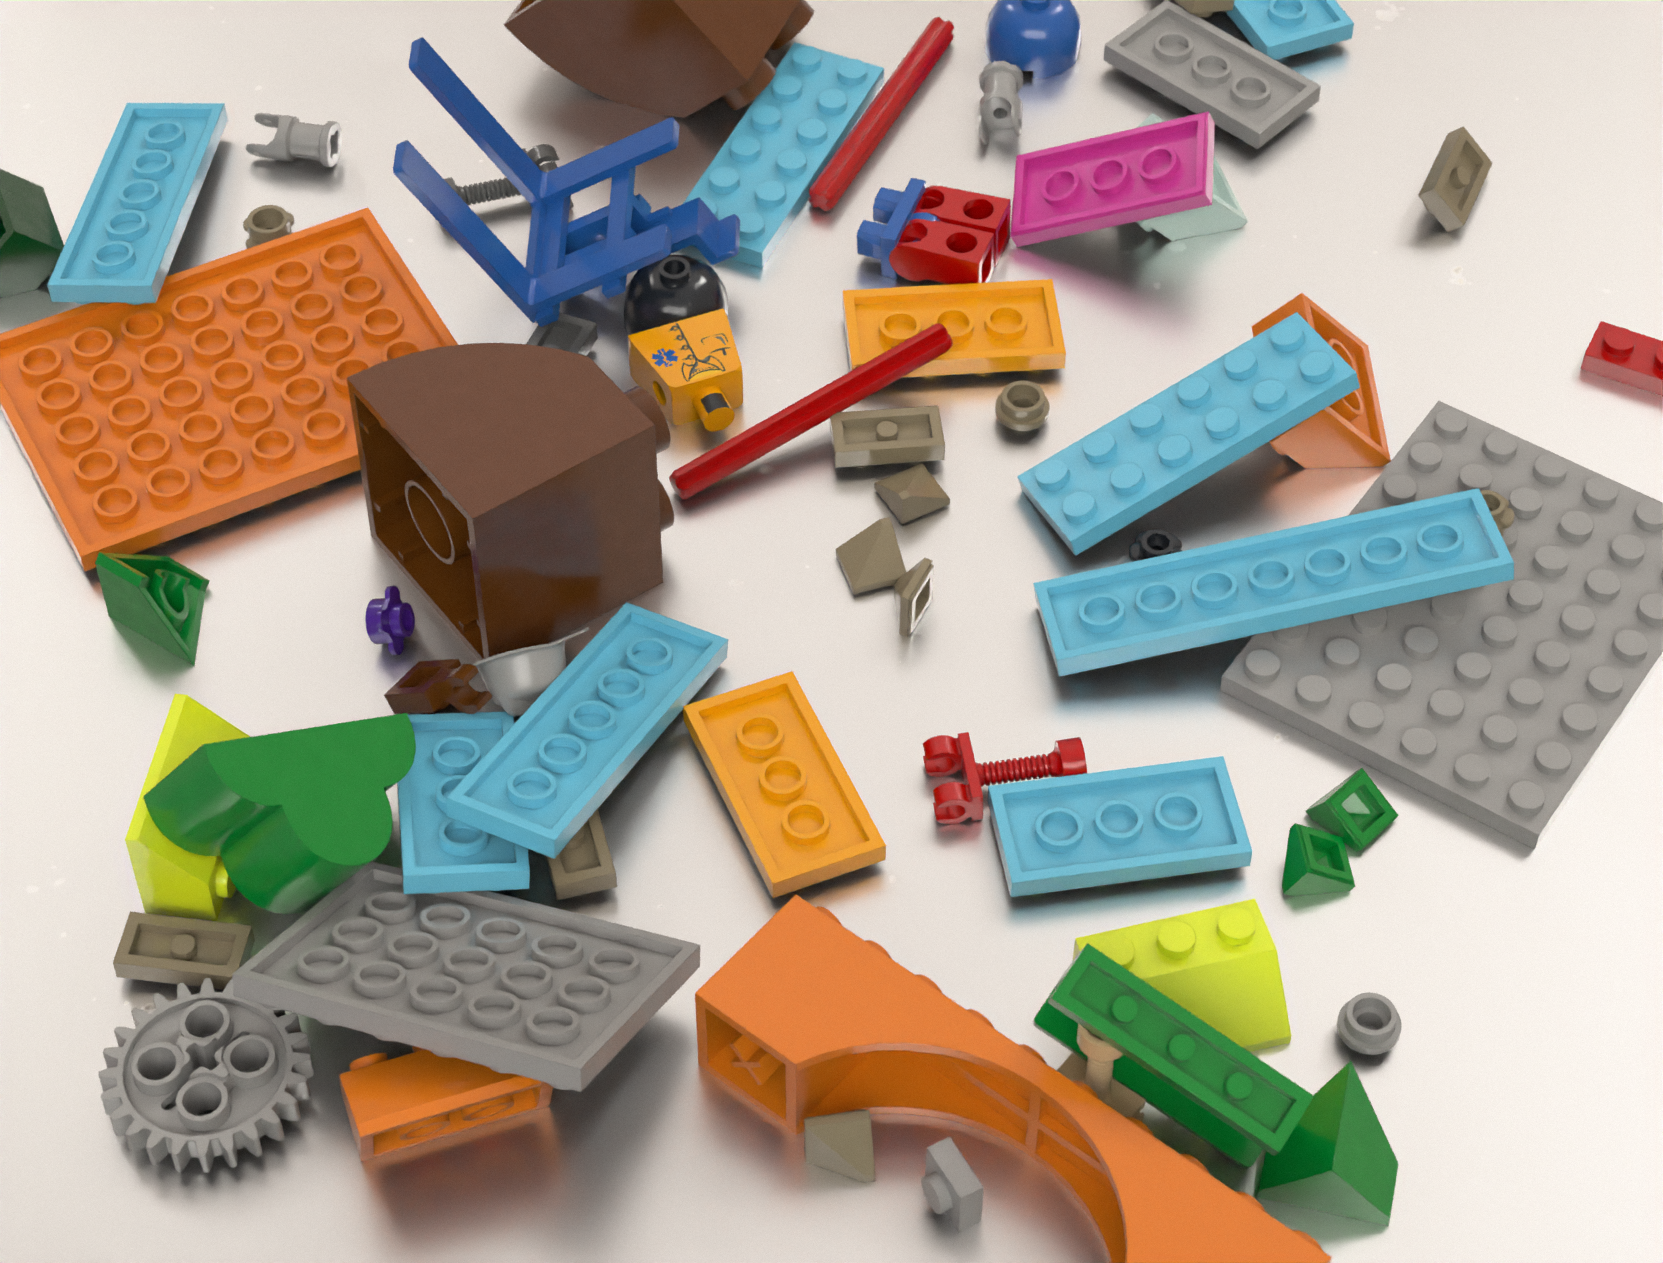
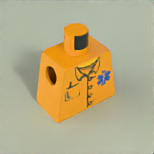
M724 309L628 335L630 375L639 387L645 389L655 399L664 417L670 424L678 426L701 419L708 431L717 432L727 428L733 422L735 417L733 409L739 408L743 403V372Z

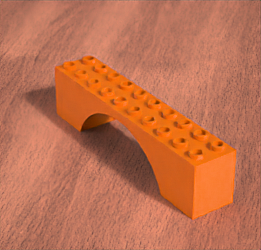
M798 895L793 896L695 993L698 1065L796 1135L804 1132V1119H807V1117L857 1110H869L870 1115L909 1114L930 1116L982 1130L1008 1142L1032 1157L1069 1190L1086 1212L1097 1231L1109 1263H1331L1332 1257L1323 1252L1318 1242L1310 1235L1299 1230L1292 1231L1267 1214L1263 1206L1255 1198L1244 1192L1233 1191L1211 1176L1199 1160L1188 1154L1177 1153L1155 1138L1151 1130L1140 1120L1133 1117H1124L1103 1103L1088 1085L1078 1080L1071 1081L1047 1065L1044 1058L1035 1049L1028 1045L1016 1044L994 1029L991 1022L983 1014L973 1009L966 1010L944 995L930 978L921 974H913L892 960L891 956L881 945L871 940L864 941L842 926L838 918L828 909L820 906L814 907Z

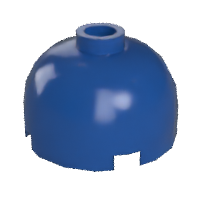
M998 0L988 14L985 29V54L991 63L1006 61L1009 64L1018 66L1020 70L1033 71V79H1045L1062 74L1074 66L1078 59V51L1081 48L1082 41L1080 15L1070 0Z

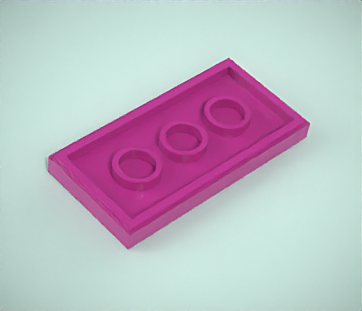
M1209 111L1016 155L1010 235L1015 245L1021 247L1212 205L1215 122Z

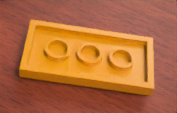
M1052 279L843 290L842 306L850 371L936 323H941L946 328L952 338L953 346L948 352L903 377L1065 368L1066 350Z
M793 671L683 706L684 723L772 898L886 860V844Z

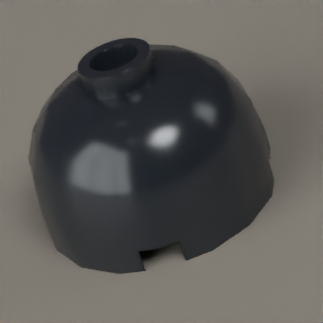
M669 255L662 260L637 270L627 285L624 301L625 330L628 335L719 309H724L728 318L726 288L715 270L701 259L688 255Z

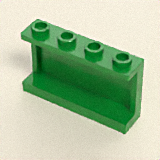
M1088 943L1065 970L1033 1019V1025L1086 1062L1088 1056L1081 1051L1077 1043L1078 1024L1123 1053L1120 1058L1114 1060L1112 1072L1114 1080L1144 1098L1146 1103L1244 1169L1254 1165L1263 1149L1273 1156L1281 1151L1315 1097Z

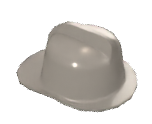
M589 627L550 644L525 647L491 656L472 665L477 667L487 690L493 696L492 700L495 704L502 706L511 716H521L566 668V640L590 629Z

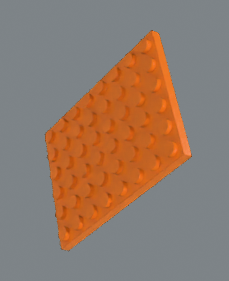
M367 207L169 275L165 278L156 303L131 305L128 303L92 302L1 333L0 409L85 572L96 568L95 562L99 552L134 554L360 470L347 377L379 363L407 354L458 344Z

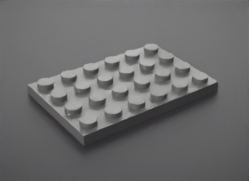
M371 861L232 974L234 997L260 1003L267 1009L289 1011L317 1019L325 1025L347 1027L372 1034L383 1041L405 1043L430 1050L435 1055L441 1057H455L488 1066L493 1071L499 1073H513L546 1082L557 1089L581 1092L700 967V944L491 891L403 894L402 869Z

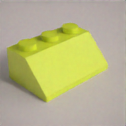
M174 694L125 842L145 913L217 921L224 897L232 898L236 886L227 874L221 856L197 855L171 842L152 820L143 796L201 745L250 736L184 694Z
M1255 899L1075 938L1073 960L1087 943L1248 1052L1287 1044L1291 1041L1292 1035L1277 948Z

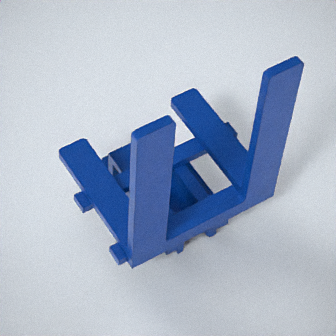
M423 37L412 41L409 58L410 71L530 203L532 212L526 267L518 261L408 140L396 145L393 173L532 323L537 322L540 327L559 320L560 302L601 285L602 293L607 299L626 292L627 274L662 260L670 254L693 244L711 265L738 255L740 219L736 214L718 220L700 197L672 209L667 206L651 213V206L641 194L634 195L636 166L677 148L680 126L673 117L549 172H542ZM612 177L610 204L568 223L571 195Z

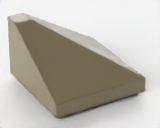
M923 463L877 481L874 485L875 490L901 524L950 504V498Z
M889 517L879 519L836 548L835 555L853 594L894 585L906 573L893 524Z
M928 558L922 559L900 577L894 585L899 634L906 637L909 633L913 632L933 598L934 565H932L933 560Z
M869 1110L820 1115L804 1119L805 1162L862 1182L875 1181L872 1127Z

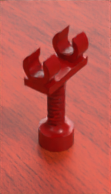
M969 732L958 733V738L948 735L934 736L923 743L925 753L923 760L928 775L945 777L961 770L964 784L948 782L939 785L933 790L935 799L933 806L936 820L943 824L960 823L971 817L972 821L983 819V793L981 787L984 784L989 786L990 783L996 785V782L1002 784V781L1003 783H1008V781L1012 783L1014 780L1019 782L1020 779L1025 781V779L1031 780V778L1037 779V777L1040 779L1043 776L1048 778L1049 775L1051 777H1063L1087 773L1085 752L1080 737L1056 740L1054 750L1048 753L1047 756L1046 754L1036 755V757L1030 756V758L1026 756L1024 759L1019 757L1018 760L1013 758L1012 761L1007 759L1006 762L1005 760L1000 762L997 760L994 763L990 761L988 764L987 762H983V764L975 762Z

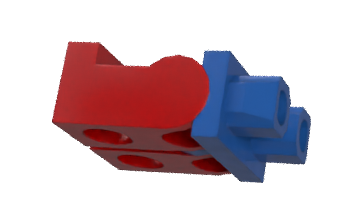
M916 178L910 179L904 192L881 187L873 205V221L876 222L863 220L857 231V254L880 259L881 276L896 279L899 274L910 281L929 279L949 285L987 283L990 281L994 268H996L1010 239L1011 199L944 186H930L926 188V181Z

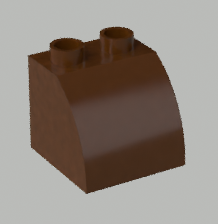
M521 0L504 23V26L527 49L548 66L585 89L619 104L659 115L685 118L720 97L732 110H738L755 99L768 86L776 74L775 67L765 58V54L769 48L771 50L779 49L792 40L811 20L814 9L806 0Z
M471 343L438 347L391 359L347 377L371 536L479 661L512 650L549 644L663 583L661 532L674 524V511L669 496L658 479L657 454L669 448L671 438L662 410L655 399L642 387L636 386L623 392L588 356L556 348L514 343Z

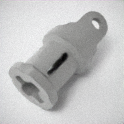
M997 61L986 65L979 76L980 89L984 93L978 105L979 135L985 145L989 144V134L995 130L1013 128L1018 137L1022 133L1023 104L1018 96V92L1023 86V73L1018 66L1009 64L1006 61Z
M267 113L255 114L254 120L257 123L277 128L274 139L268 145L247 144L246 150L250 154L288 162L294 161L295 158L319 160L326 167H333L338 162L342 146V132L338 122L328 121L325 125L300 122L296 116Z

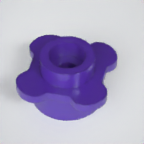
M397 586L386 587L385 598H375L368 603L365 615L368 636L374 644H388V650L392 655H400L403 652L404 638L410 637L414 631L415 616L411 605L407 602H402L400 599V591Z

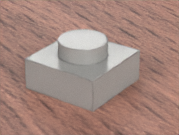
M950 1136L927 1147L925 1177L921 1179V1185L932 1209L937 1214L945 1212L958 1232L980 1222L984 1187Z

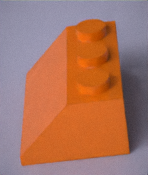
M1303 293L1252 326L1253 337L1297 312L1356 371L1360 388L1270 440L1269 443L1280 455L1287 454L1305 469L1383 467L1388 464L1391 459L1368 345Z
M412 1046L414 1053L388 1060L387 1053H376L361 1057L349 1064V1072L339 1074L340 1090L361 1162L548 1107L553 1087L546 1082L513 1073H499L493 1071L488 1066L455 1057H441L435 1055L430 1050Z

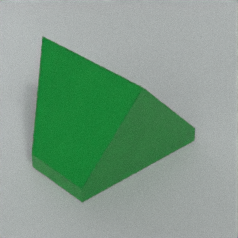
M99 552L95 565L108 616L195 666L205 593L210 580L168 556Z
M1350 1061L1314 1094L1315 1097L1281 1151L1274 1156L1266 1151L1257 1198L1388 1226L1399 1163L1354 1065Z

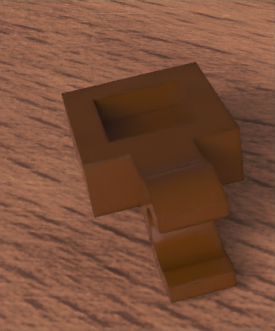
M459 659L419 661L384 694L394 714H436L445 709L450 703L463 713L475 714L493 696L490 691L479 692L469 685L468 682L479 671L472 664H461Z

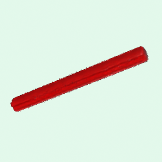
M936 17L926 26L810 187L809 194L811 197L809 198V203L814 208L820 207L824 211H829L836 205L953 40L954 34L952 31L954 25L950 20L943 21L940 17Z
M941 323L930 326L674 470L669 476L672 488L682 500L690 498L826 421L837 412H842L948 352L953 346L951 336Z

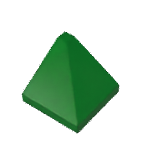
M1363 768L1357 770L1305 810L1314 822L1331 834L1343 837L1344 843L1356 852L1368 845L1399 816Z
M1297 823L1290 827L1282 879L1284 894L1301 896L1347 892L1355 887L1343 837Z

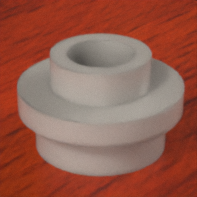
M1372 992L1358 994L1346 1002L1341 1008L1337 1019V1031L1342 1041L1351 1049L1363 1054L1375 1055L1387 1052L1398 1042L1402 1029L1401 1018L1394 1004L1385 996ZM1369 1024L1374 1026L1377 1030L1367 1029L1362 1027L1361 1025Z

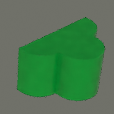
M401 713L203 744L146 793L143 799L152 820L171 842L197 855L221 856L231 881L252 903L267 911L278 914L300 913L321 901L334 889L377 858L386 848L391 837L393 825L391 806L386 791L405 777L413 764L416 752L414 730L408 714Z

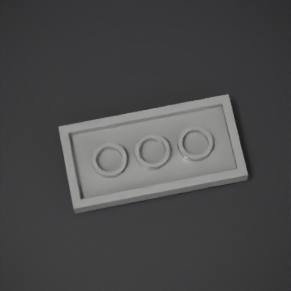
M1169 0L1159 4L1106 43L1104 47V61L1196 114L1209 111L1215 125L1257 149L1319 101L1321 85L1194 14L1189 13Z

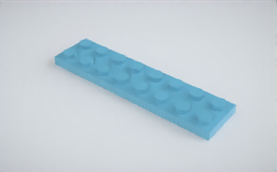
M1476 488L1033 583L1035 600L1060 677L1513 580L1514 561L1480 489Z

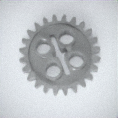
M205 978L200 993L191 995L184 983H180L177 987V999L171 1002L159 993H155L153 1000L156 1010L151 1014L138 1008L131 1010L135 1029L127 1027H116L114 1029L118 1047L104 1048L103 1056L107 1069L99 1071L98 1074L104 1092L101 1094V1099L106 1115H110L109 1117L116 1136L125 1134L129 1149L133 1153L146 1147L150 1162L153 1165H157L171 1153L175 1169L178 1172H182L191 1157H199L204 1173L210 1171L214 1156L219 1155L224 1156L231 1168L236 1167L238 1162L237 1150L246 1147L252 1154L259 1157L262 1155L259 1138L263 1135L279 1141L284 1139L280 1119L299 1121L301 1115L297 1100L310 1099L311 1092L308 1078L314 1076V1068L310 1055L311 1049L306 1032H301L298 1015L296 1013L285 1014V1010L267 1009L260 1003L234 997L233 979L229 981L223 992H215L211 979ZM215 1033L214 1035L209 1037H202L206 1034ZM260 1067V1069L257 1071L250 1073L245 1072L248 1069ZM168 1075L163 1079L153 1080L158 1076ZM215 1110L207 1115L196 1116L202 1111Z

